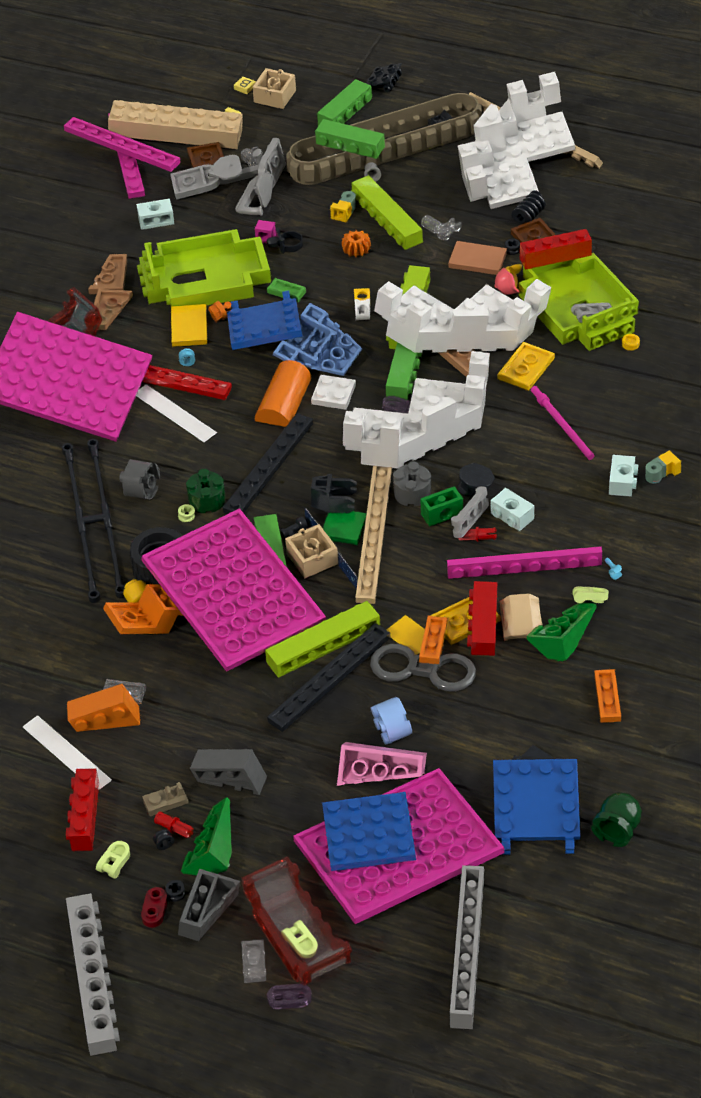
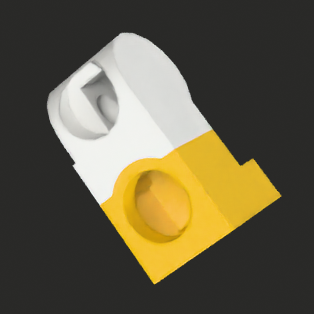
M370 288L354 289L356 320H370ZM359 294L367 295L366 298H358L357 296Z

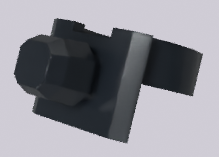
M276 227V237L268 238L267 245L269 248L279 246L281 253L284 254L285 252L300 250L303 246L302 235L295 231H287L280 235V228ZM293 237L301 241L297 245L286 246L284 239Z

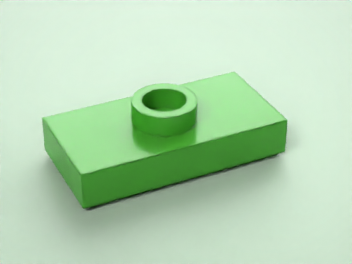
M275 278L267 288V293L283 298L282 292L289 290L290 298H296V302H299L306 293V287Z

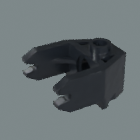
M332 474L312 478L311 507L329 513H350L354 511L355 506L351 505L355 503L354 499L349 496L332 495H352L356 493L357 488H354V486H357V482L348 478H332Z

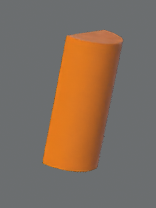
M286 360L278 365L256 412V422L284 427L290 423L311 381L310 371L303 364L293 360Z

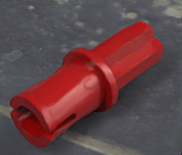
M496 527L469 529L463 537L458 539L460 541L476 540L477 542L488 539L496 540L497 534L489 535V533L496 532Z
M159 811L154 818L155 824L167 828L171 833L175 832L186 838H190L194 833L193 827L181 822L178 817L173 818Z

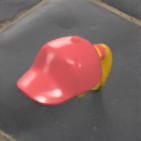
M522 264L502 268L496 275L495 288L506 295L520 293L517 288L518 279L516 274L521 271Z

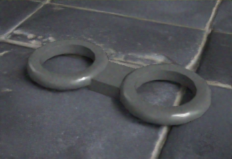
M388 644L380 647L372 655L370 663L373 673L380 679L398 682L407 679L411 675L428 677L438 689L447 692H457L467 688L476 677V668L473 662L466 656L448 653L441 655L439 664L419 663V655H415L414 651L409 647L401 644ZM389 653L403 654L409 660L407 668L397 673L384 671L378 663L381 657ZM455 662L462 664L468 673L461 681L450 683L440 679L437 675V670L443 664Z

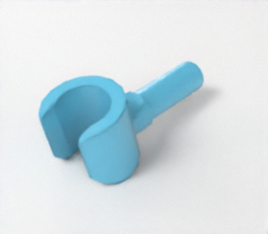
M606 558L605 562L611 568L609 570L610 576L614 580L621 577V566L613 564L609 558Z

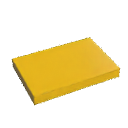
M206 304L171 307L172 347L207 344Z
M523 342L497 374V379L529 391L554 360L555 353Z
M469 597L430 615L447 618L445 639L450 645L467 638L468 635H472V631H468V619H472V616H469V604H473V601H469ZM496 611V623L501 621V616Z

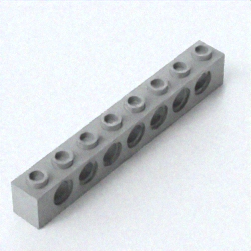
M462 865L450 1005V1028L473 1029L484 889L483 866Z
M91 893L66 898L90 1056L117 1051L116 1042L120 1041L118 1028H113V1023L117 1022L115 1009L110 1010V1004H114L112 990L107 991V986L111 985L109 972H104V968L108 967L106 954L102 955L101 950L105 949L103 936L99 937L98 932L102 931L100 919H96L95 916L99 914L98 902H93Z

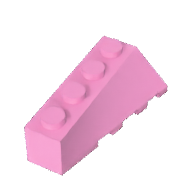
M345 742L341 745L337 786L420 777L425 772L427 753Z

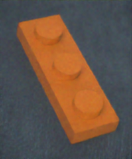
M427 617L419 663L439 664L447 628L446 617Z
M615 669L595 670L594 677L600 723L621 722Z

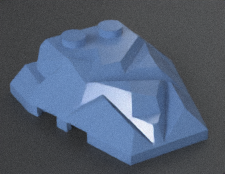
M309 303L300 317L302 337L288 339L286 342L282 340L273 352V355L283 361H297L306 368L344 376L362 351V348L347 333L344 334L339 329L340 326L337 322L333 323L328 318L329 314L326 311Z

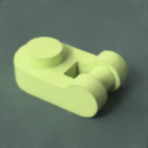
M579 586L575 587L572 591L574 600L577 603H583L585 600H592L594 603H604V600L608 599L609 593L604 588Z
M123 841L112 843L98 861L96 870L101 873L107 872L110 877L117 878L121 868L130 857L129 845Z
M301 920L296 921L291 928H285L281 931L285 941L291 945L300 957L311 958L316 954L317 941ZM298 933L302 935L299 938L295 937Z

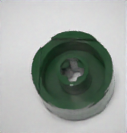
M201 469L186 482L189 505L194 507L196 512L205 513V511H211L213 513L224 506V480L219 474L208 469Z

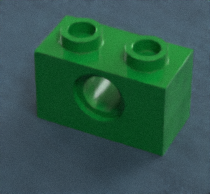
M455 486L420 498L421 515L428 526L457 516L463 509V498Z

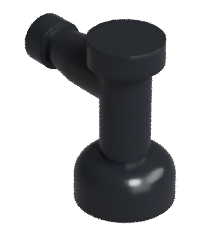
M300 516L295 520V524L285 529L281 528L279 531L282 539L285 540V538L295 535L294 532L302 528L308 529L306 520Z

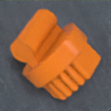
M220 301L213 303L208 309L212 318L216 322L227 319V311H230L231 303L229 301L225 302L224 305Z

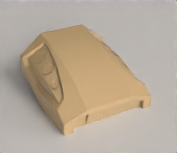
M531 594L509 595L500 601L504 641L527 638L526 636L535 627L542 625L538 597Z

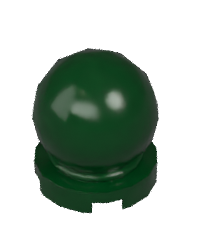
M621 792L608 796L601 804L599 813L593 819L591 830L594 835L601 841L606 839L613 842L614 847L628 845L633 836V830L641 820L642 810L638 800L628 793Z

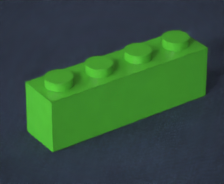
M355 79L317 113L318 126L323 119L344 124L372 99L371 85Z
M325 119L322 120L315 130L316 144L375 159L379 157L385 148L383 133Z
M397 342L386 383V399L408 401L409 394H413V382H415L417 377L416 369H419V357H422L423 350L422 353H414Z
M276 514L254 517L253 526L286 566Z

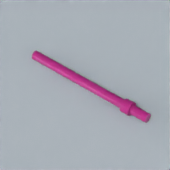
M533 386L531 392L536 396L537 402L546 408L588 460L593 459L594 454L553 407L547 395L542 393L537 386Z

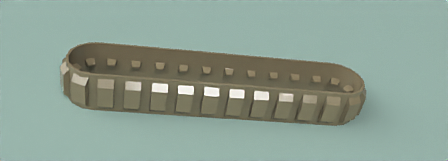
M456 93L350 125L383 133L386 138L428 125V119L440 115L444 109L452 117H456L385 139V148L377 159L345 151L311 161L343 150L316 144V135L295 142L287 153V172L298 183L305 185L318 184L363 170L365 165L370 162L380 165L458 141L475 134L474 124L482 116V107L472 95Z

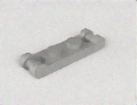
M486 487L476 488V494L468 501L467 505L457 516L451 518L452 526H454L453 536L455 538L463 537L489 506L488 499L486 498Z

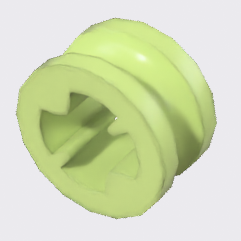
M189 504L180 506L178 509L179 520L182 522L192 521L195 518L194 507Z

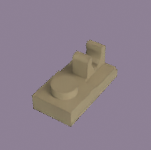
M180 782L176 783V786L170 788L167 786L164 790L142 796L149 816L156 815L159 811L164 812L189 803Z

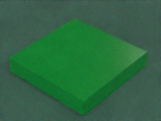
M355 511L350 513H328L323 530L331 541L358 545L366 523L367 513Z

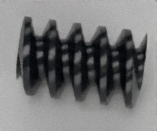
M537 190L531 191L512 211V218L521 224L534 220L546 206L542 194Z

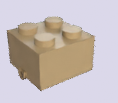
M265 68L253 85L254 102L284 109L296 91L295 75L285 73L282 69L276 71Z
M320 524L306 530L302 528L297 534L285 538L287 555L304 579L338 564L337 547Z

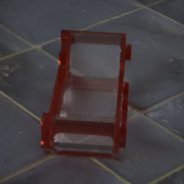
M287 856L242 877L244 894L250 900L254 909L252 911L254 918L294 981H300L302 985H306L312 982V979L343 964L351 963L350 953H352V949L348 941H343L341 938L338 939V937L334 938L329 923L322 920L319 908L312 905L309 893L306 890L303 891L299 885L298 875L300 870L295 862L292 863ZM301 920L317 941L316 954L311 958L300 957L291 945L285 941L281 931L285 928H291L296 921ZM299 933L295 935L296 938L302 936Z

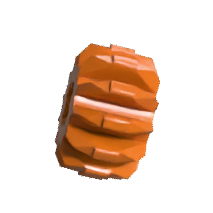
M349 231V234H344L342 238L343 251L349 257L353 255L355 257L359 255L363 257V254H367L370 249V238L363 231Z

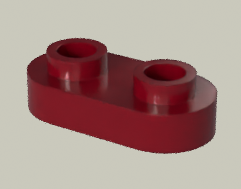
M154 887L146 893L141 917L143 924L147 927L154 928L163 922L168 902L167 893L164 889Z

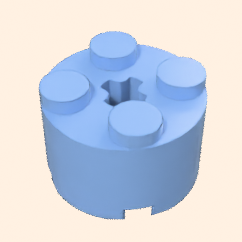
M398 697L370 707L375 718L373 719L377 730L381 729V737L385 745L413 733L410 721H407L405 715L406 711Z

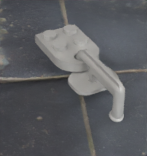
M273 138L267 146V150L259 163L258 175L249 182L235 208L237 213L263 215L262 207H267L270 202L272 188L275 186L286 165L279 138ZM258 195L261 206L249 207L254 196Z
M256 149L253 152V157L256 158L258 164L242 169L239 157L237 155H229L219 158L214 165H202L171 173L176 199L213 190L220 184L224 185L257 176L259 163L263 156L261 149Z

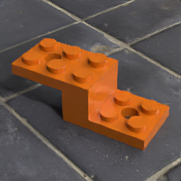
M147 584L139 602L105 603L103 608L120 634H167L170 632L177 616H184L160 584Z

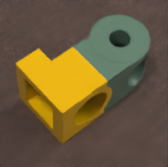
M343 192L338 204L333 203L331 205V219L342 222L348 221L356 208V194L354 192Z
M669 450L646 464L645 478L649 483L654 484L659 483L663 477L671 473L675 476L681 473V460Z

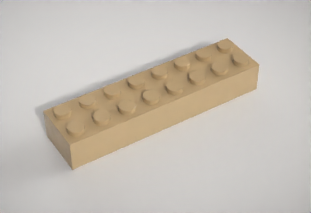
M114 100L108 118V130L127 138L193 145L219 142L221 148L238 149L242 133L243 114Z

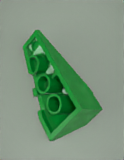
M575 604L563 611V616L549 619V624L546 626L539 625L526 636L527 640L547 659H555L556 661L567 660L575 651L597 608L596 604Z
M227 797L212 807L203 824L205 829L194 840L196 847L193 852L189 851L185 857L181 869L183 874L197 875L199 869L218 874L228 869L232 848L230 800Z

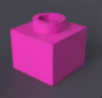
M258 220L255 227V237H261L262 243H267V239L270 237H276L275 222Z

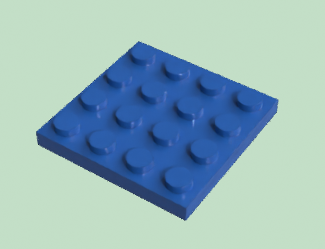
M406 792L322 802L331 871L416 860Z

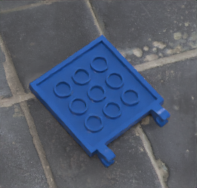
M289 290L282 292L284 300L243 309H239L238 300L231 302L232 310L227 311L232 350L302 337L296 298H290Z
M577 759L493 760L495 837L504 846V853L502 855H510V841L565 840L566 854H574V840H580Z

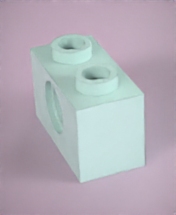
M170 199L136 204L141 230L174 224Z
M612 456L609 495L632 496V489H636L637 478H634V475H638V464H635V456Z
M507 488L491 499V514L518 531L522 530L534 519L535 506Z

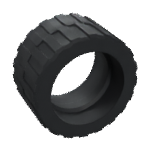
M156 527L143 531L136 536L130 545L131 565L135 579L144 581L146 585L159 584L142 562V555L183 535L174 529Z

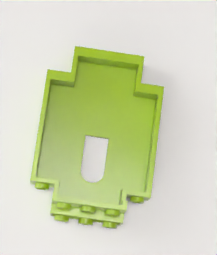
M237 229L157 243L155 255L152 253L151 242L144 243L143 257H139L140 265H137L138 274L142 275L140 276L141 286H145L142 287L143 295L148 298V303L166 301L167 305H171V307L206 304L207 306L212 305L216 301L224 303L254 297V285L271 283L270 268L261 237L240 240ZM204 271L206 280L176 284L172 281L178 275Z
M592 253V256L526 270L523 266V278L525 280L519 282V296L524 301L527 287L536 279L551 287L547 308L537 317L562 345L579 339L591 351L620 339L626 334L635 332V319L633 316L638 314V299L594 253ZM584 302L610 303L612 306L589 317L586 315L582 316V323L571 312L573 305Z

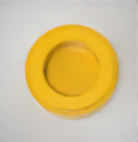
M626 334L623 336L622 347L624 349L636 350L639 348L640 338L637 335Z

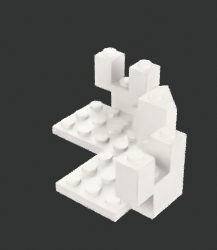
M555 72L540 75V90L527 94L523 80L507 84L508 100L498 111L496 105L490 104L474 124L476 140L458 145L462 178L470 202L487 198L490 209L521 202L531 191H538L528 162L575 150V144L563 112L546 115L545 106L561 102L559 81Z
M536 279L527 287L523 301L518 297L512 300L486 284L471 299L467 298L457 308L453 309L416 286L411 287L402 295L403 290L388 281L378 290L374 311L388 321L386 336L414 353H422V350L447 352V349H457V352H470L472 349L496 351V348H506V351H513L533 333L537 316L547 308L551 287Z
M471 352L469 375H467L466 384L416 378L408 414L364 408H354L353 412L346 411L343 422V446H345V450L361 451V464L400 468L404 466L405 462L409 460L414 461L424 456L425 452L431 449L434 451L446 445V442L451 439L455 441L465 436L466 432L481 428L490 353Z

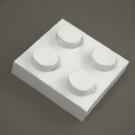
M320 375L311 398V403L313 405L347 410L356 381Z

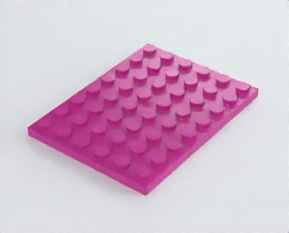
M17 312L0 347V404L112 441H117L150 365L152 355Z
M240 508L142 555V562L226 672L264 653L266 649L326 620L324 613Z
M439 768L384 793L406 792L416 860L331 871L325 821L293 836L296 845L355 924L461 874L462 865L478 866L504 853V846Z

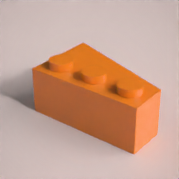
M123 684L67 702L68 721L76 732L140 725L139 705Z

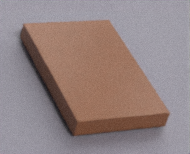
M457 241L448 263L449 268L497 275L505 260L507 248Z

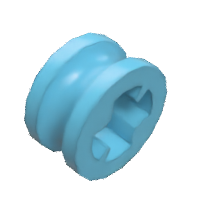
M191 349L181 350L179 352L180 364L183 366L193 365L195 363L194 351Z

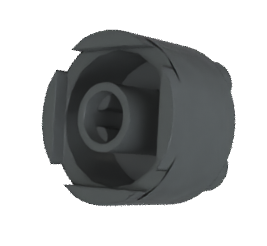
M130 459L125 471H122L120 474V482H123L124 496L140 499H152L158 490L156 479L160 480L158 465Z
M410 462L393 473L394 495L400 504L420 506V498L431 494V474L428 469L417 462Z

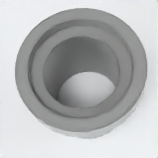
M373 162L367 163L364 176L369 175L376 182L381 177L380 169Z

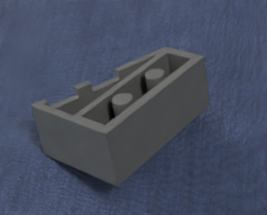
M252 749L198 750L190 767L197 782L223 787V784L235 786L234 789L237 791H241L242 788L253 790V794L260 795L267 778Z
M199 869L179 922L178 935L199 941L238 896L240 881Z

